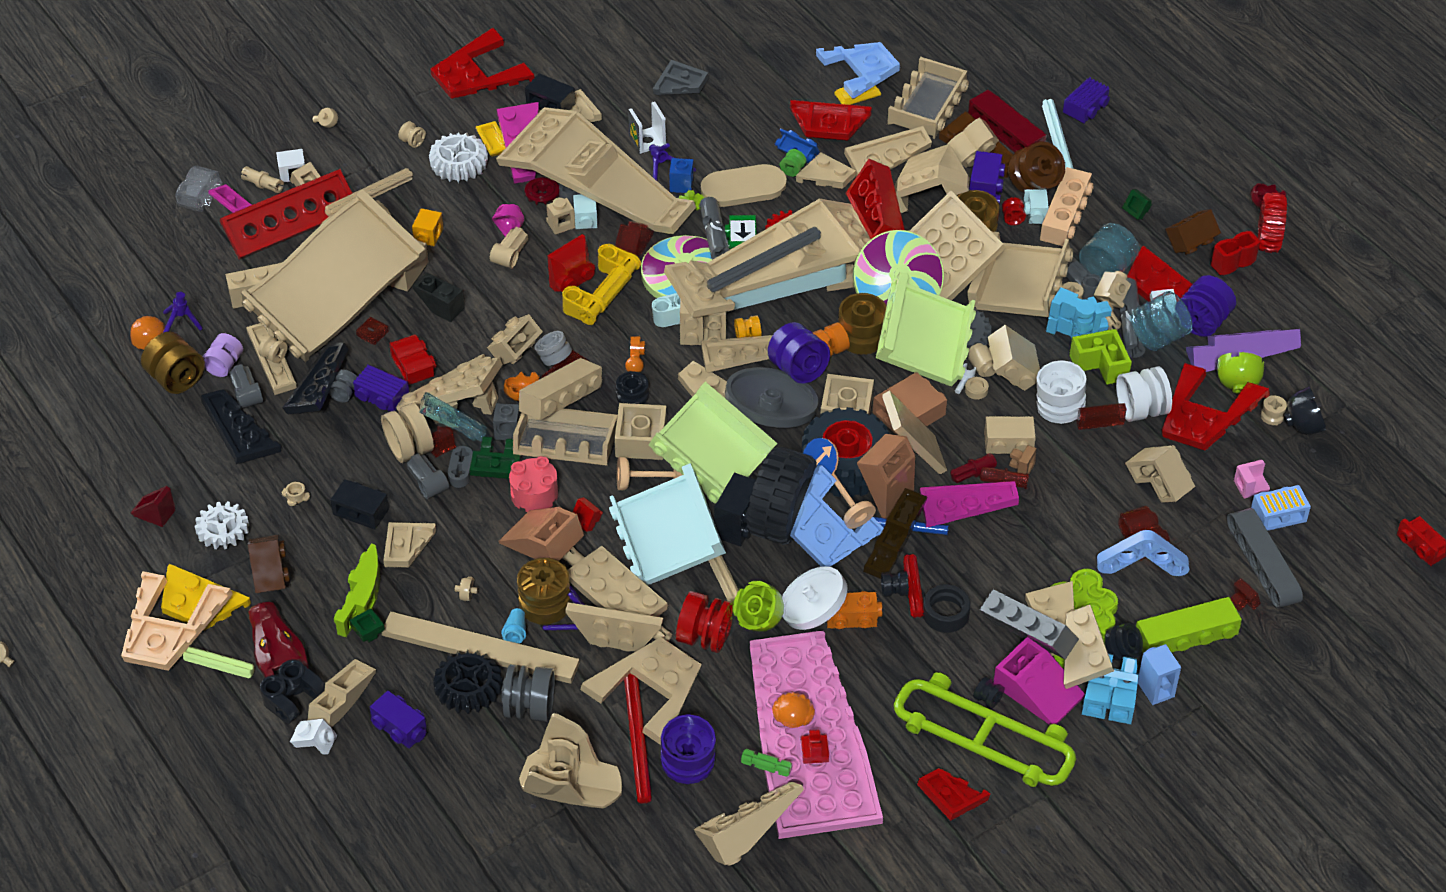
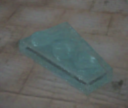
M425 392L423 395L419 413L462 432L471 440L477 439L482 442V438L485 437L487 432L486 426L428 392Z

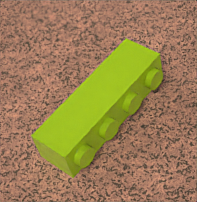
M1230 597L1140 620L1137 621L1136 627L1142 635L1143 653L1152 647L1157 648L1165 644L1172 653L1175 651H1185L1190 647L1201 644L1207 645L1212 641L1224 638L1230 639L1238 635L1242 619Z

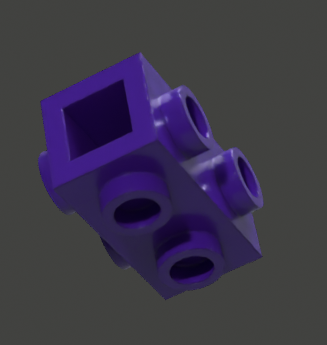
M387 691L370 706L371 722L377 729H383L390 734V737L396 743H402L409 749L425 737L427 729L424 714L420 710H414L408 706L401 696H395L390 691Z

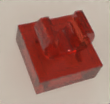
M438 426L437 431L431 434L434 448L430 452L435 458L456 448L453 431L449 426L444 428Z
M1242 578L1234 583L1236 593L1230 599L1238 612L1246 605L1254 610L1261 604L1258 593Z

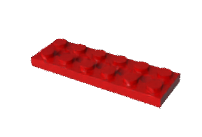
M338 169L220 218V223L240 260L319 227L329 217L325 214V207L331 204L324 199V194L332 193L335 196V201L352 194V191L341 170ZM312 201L316 209L313 211L307 210L304 207V202ZM292 209L296 213V217L288 219L285 217L284 211ZM267 217L273 218L276 221V226L267 227L264 219ZM253 226L256 234L253 236L247 235L244 232V227Z

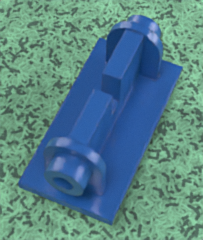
M780 129L782 138H778L775 142L778 150L787 153L790 149H797L805 155L806 163L811 162L820 153L817 143L808 138L805 140L800 138L794 131L789 130L787 132Z

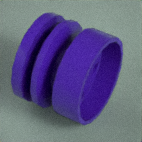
M1210 275L1201 276L1177 302L1175 306L1176 317L1180 324L1189 332L1201 337L1210 336L1216 332L1223 321L1233 312L1236 306V297L1232 289L1221 279Z
M687 714L675 717L663 728L661 735L662 769L669 778L678 783L692 784L702 781L712 772L715 764L716 737L714 729L708 721L700 716Z

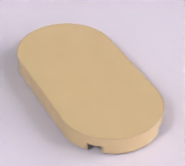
M768 164L713 172L707 175L701 182V194L703 197L716 198L719 207L771 200L780 196L781 192L786 189L785 173L780 168Z

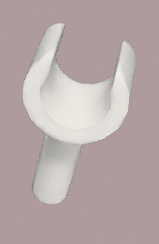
M967 363L963 364L965 373L955 389V393L960 394L966 381L969 378L975 377L976 367L973 370H967Z

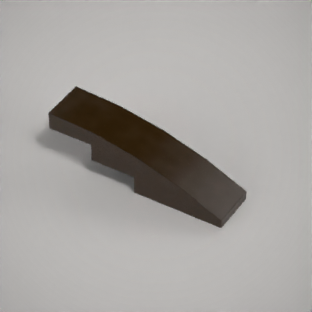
M907 488L904 489L886 520L885 527L875 543L872 554L864 565L863 572L881 579L882 572L891 573L922 512L927 496Z

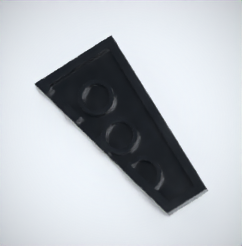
M344 342L327 344L282 407L287 414H301L321 410L347 354L348 348Z
M224 389L201 395L203 406L236 464L281 452V445L277 441H273L264 428L260 429L255 424V419L249 414L246 415L241 410V406Z

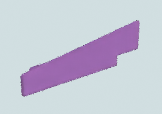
M1300 329L1208 336V345L1186 347V352L1191 365L1204 368L1208 372L1216 370L1218 358L1227 353H1231V357H1239V352H1246L1263 358L1300 348Z

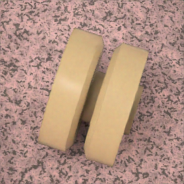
M415 403L401 407L400 414L396 411H391L381 415L384 435L392 453L400 463L410 460L415 451L420 455L433 451L434 444L431 431L423 413Z

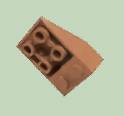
M885 434L857 462L882 518H888L905 488L914 491L915 454L907 436Z
M560 507L529 510L499 540V543L534 559L551 558L559 561L584 536L577 514Z

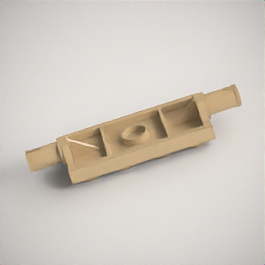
M603 546L586 557L572 547L570 549L571 552L568 551L562 557L572 565L567 570L569 582L597 607L659 617L660 614L668 609L666 601ZM661 626V629L653 638L656 640L662 637L669 641L672 633Z

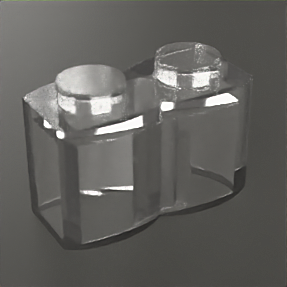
M194 165L176 191L177 205L202 212L212 201V196L208 191L222 185L219 172Z

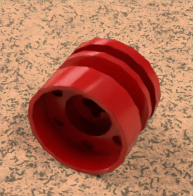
M690 591L680 611L676 629V641L694 646L701 636L702 649L706 650L710 646L712 652L719 653L731 630L733 602L724 601L721 606V599L715 598L710 607H708V595Z

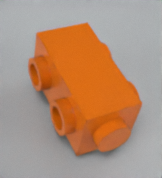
M876 592L847 593L841 608L834 616L827 620V628L877 627V619L882 617V602H877Z

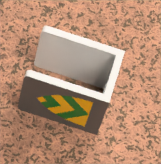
M656 102L651 103L652 127L642 130V124L633 109H628L629 137L640 154L649 151L651 144L656 146L666 144L665 117ZM644 137H651L654 139L651 143L643 142Z

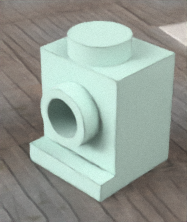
M1024 190V211L1028 215L1029 224H1042L1049 209L1047 190Z

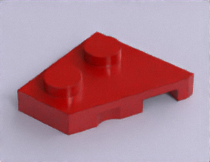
M940 768L919 778L917 784L950 821L987 802L990 797L988 791L983 789L982 793L968 787L969 782L953 777L950 773Z

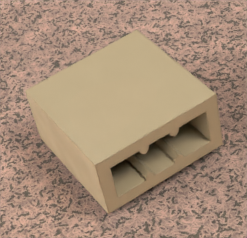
M1006 325L988 336L989 352L993 360L992 367L997 375L1003 376L1012 385L1018 386L1024 391L1037 383L1040 366L1033 343Z

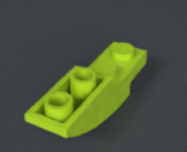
M371 544L367 551L361 554L358 566L349 574L348 583L350 584L351 591L347 594L342 609L337 610L334 617L337 635L347 637L352 629L349 620L370 608L373 610L380 586V567L376 545Z

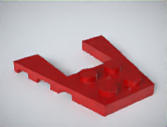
M491 28L431 68L432 77L451 99L476 94L477 90L484 88L490 91L497 89L499 85L508 84L509 86L519 84L518 81L529 79V82L534 79V74L525 63L487 77L475 64L472 58L504 46V39L494 28Z
M1185 363L1172 399V409L1167 414L1162 429L1163 437L1206 450L1226 433L1225 430L1230 425H1236L1241 420L1243 414L1255 409L1263 397H1269V388L1247 382L1227 413L1189 401L1207 375L1206 369Z

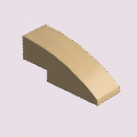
M354 659L326 682L325 691L309 704L308 720L324 719L332 728L358 700L375 675L376 669Z

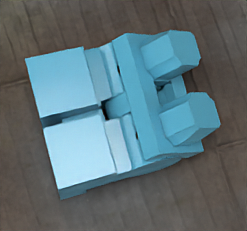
M1060 287L1051 302L1046 332L1055 335L1056 331L1070 336L1072 339L1074 336L1107 331L1109 325L1106 317L1111 316L1112 309L1108 301L1097 303L1095 297L1081 300L1078 298V294Z
M1108 653L1112 663L1113 654ZM1124 656L1121 669L1113 668L1114 672L1088 682L1082 715L1105 719L1106 709H1110L1108 720L1126 724L1132 723L1139 673H1137V659Z

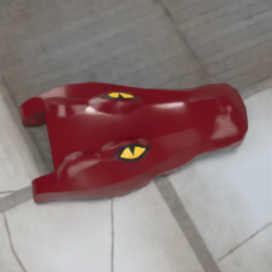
M268 601L251 607L248 614L253 628L254 658L264 677L274 675L273 671L279 670L280 666L288 660H298L309 669L306 650L302 642L281 618L275 604Z

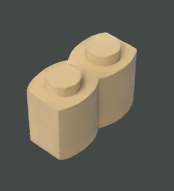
M978 118L970 123L963 132L951 139L948 144L952 147L962 166L972 167L976 151L991 152L996 147L995 144L999 139L986 121Z

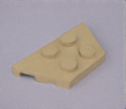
M569 602L565 610L566 614L590 644L599 647L617 648L623 651L636 652L643 648L661 629L663 618Z

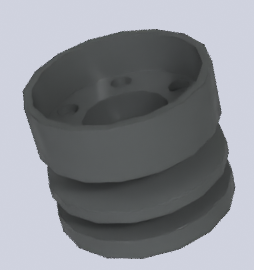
M510 664L502 686L504 717L511 719L516 707V717L522 720L527 708L529 709L532 721L549 722L554 700V668L536 667L532 678H529L527 666L523 665L521 667L518 677L517 665Z

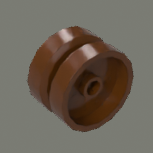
M1040 141L1016 151L1009 163L1011 181L1023 193L1024 190H1047L1053 188L1063 180L1065 174L1063 155L1056 146L1049 142Z

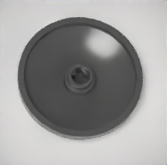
M765 367L747 368L732 374L726 383L725 399L752 422L770 427L789 428L809 422L816 414L818 396L814 389L808 383L802 384L794 381L782 370Z

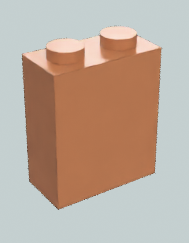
M918 372L873 398V414L884 422L896 435L898 434L893 430L883 400V394L889 390L925 426L946 415V397L943 393L938 392Z

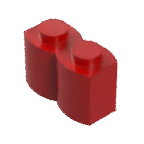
M1245 231L1237 234L1233 239H1225L1218 242L1214 247L1211 266L1219 275H1227L1236 271L1238 267H1246L1253 264L1257 259L1260 240L1252 231Z
M415 334L389 343L391 357L400 370L403 379L408 381V385L434 376L435 360L432 355L427 354L424 341L419 340Z

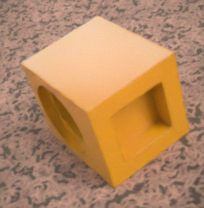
M421 208L412 225L413 237L427 245L435 246L443 230L442 213Z

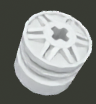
M1054 361L1044 365L1039 370L1037 375L1036 406L1038 413L1044 419L1053 423H1070L1079 419L1084 413L1086 407V375L1080 366L1068 361Z
M1160 366L1150 368V370L1143 369L1140 374L1134 371L1118 375L1116 382L1118 403L1123 416L1128 422L1146 419L1148 414L1151 417H1156L1159 414L1165 415L1170 413L1172 409V392L1167 375Z

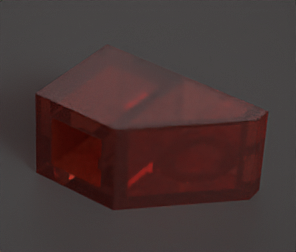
M629 221L628 225L620 224L615 246L636 256H641L654 231L648 230V225L639 222Z

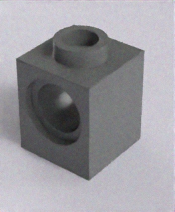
M496 403L493 418L495 440L513 439V433L520 418L519 404Z

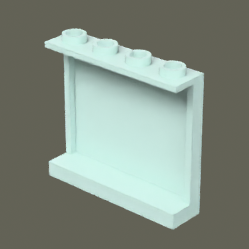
M691 463L682 467L684 475L627 499L616 502L614 496H610L613 506L609 507L614 521L618 520L619 526L616 529L620 539H625L626 546H623L626 557L628 560L632 559L634 564L630 566L631 572L647 586L726 553Z

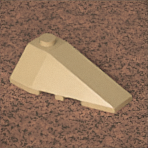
M790 782L762 795L760 798L761 802H751L749 804L746 802L739 806L740 809L737 813L729 816L722 813L695 828L694 831L717 862L724 865H733L741 860V856L757 843L804 790L803 786Z

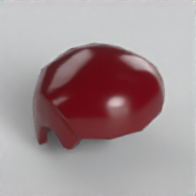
M1257 183L1250 193L1253 204L1260 210L1266 193H1279L1285 195L1286 198L1287 196L1285 190L1278 192L1275 184L1267 186L1263 183Z

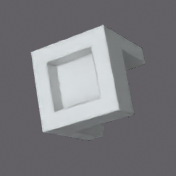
M302 149L276 152L280 179L283 182H290L288 170L298 169L305 165Z

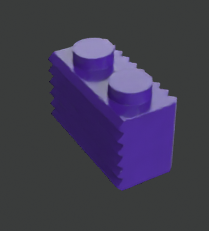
M1089 77L1064 100L1063 113L1085 124L1088 119H1093L1100 108L1107 106L1110 100L1108 96L1109 87Z
M367 365L353 382L355 396L361 401L375 404L381 410L395 411L402 396L409 393L408 381L371 365Z

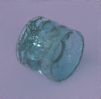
M1108 223L1103 225L1079 252V260L1091 274H1096L1101 278L1104 272H1124L1139 254L1138 242L1125 227L1119 224Z
M1171 291L1158 295L1151 302H1146L1132 311L1131 320L1136 335L1152 351H1158L1164 346H1168L1172 341L1179 340L1190 334L1192 331L1191 315L1180 297Z

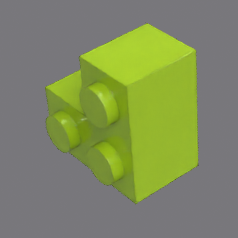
M1116 329L1072 337L1070 349L1072 362L1080 366L1083 371L1099 368L1106 385L1116 383L1118 375L1130 372L1132 362Z

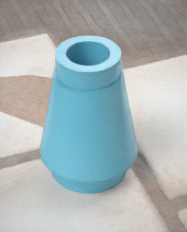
M516 608L510 612L501 631L503 640L520 644L526 638L525 612Z

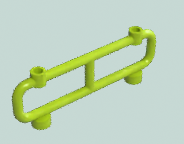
M934 673L929 682L920 679L907 682L895 699L894 711L899 718L907 722L906 728L911 733L918 734L923 729L1023 774L1022 780L1028 786L1036 787L1038 782L1050 786L1059 785L1068 778L1075 765L1076 755L1072 747L1064 743L1068 733L1063 727L1051 724L1044 734L948 691L951 686V680L942 673ZM916 689L923 690L985 718V721L974 740L968 739L926 720L925 716L921 713H911L905 710L904 704L911 692ZM996 723L1063 753L1066 759L1056 775H1048L1036 765L1028 766L984 746L983 743Z

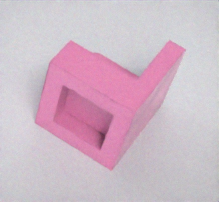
M1263 460L1237 466L1234 482L1244 499L1261 492H1269L1270 490L1263 476L1265 467Z

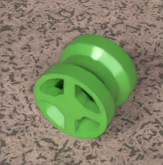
M790 149L780 161V169L786 175L794 177L806 164V157L801 151Z

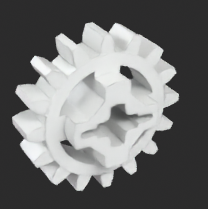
M228 501L225 506H221V503L217 502V507L213 508L211 505H208L207 512L201 510V517H196L195 519L197 524L195 525V530L199 541H204L206 547L213 544L214 549H217L219 545H223V548L227 549L230 543L236 546V540L243 541V534L249 532L248 516H246L244 509H239L238 504L231 507Z

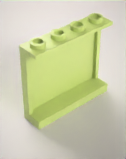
M900 272L891 283L876 358L911 372H918L922 376L952 387L958 379H962L965 373L963 363L969 352L967 342L971 338L972 329H970V326L976 315L974 310L975 300H971L967 306L907 284L909 275Z
M706 381L659 433L655 434L649 443V446L658 456H662L671 464L675 471L680 472L682 475H684L682 467L691 463L703 493L713 503H717L734 473L749 477L777 445L771 437Z

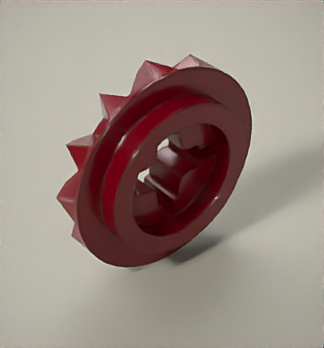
M535 178L526 184L525 196L528 197L529 202L535 201L536 205L539 203L546 205L548 201L553 202L555 198L559 197V185L550 178Z

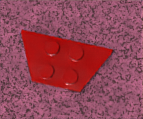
M790 100V109L805 137L849 140L871 116L872 107Z
M1145 246L1141 247L1127 275V278H1132L1137 282L1138 294L1150 304L1151 291L1174 289L1176 302H1178L1192 286V283Z

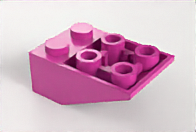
M1028 637L995 667L993 684L1003 686L1006 695L1049 725L1058 724L1085 697V693L1078 685L1068 689L1065 688L1064 669L1046 649Z

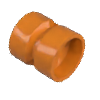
M838 322L826 326L824 331L820 329L812 332L828 345L830 357H832L833 353L839 354L850 347L847 332Z

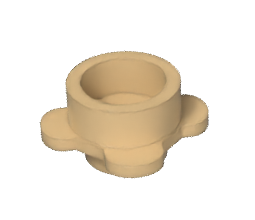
M292 482L282 490V495L287 498L289 506H295L302 501H308L310 498V494L305 491L304 484L300 482Z

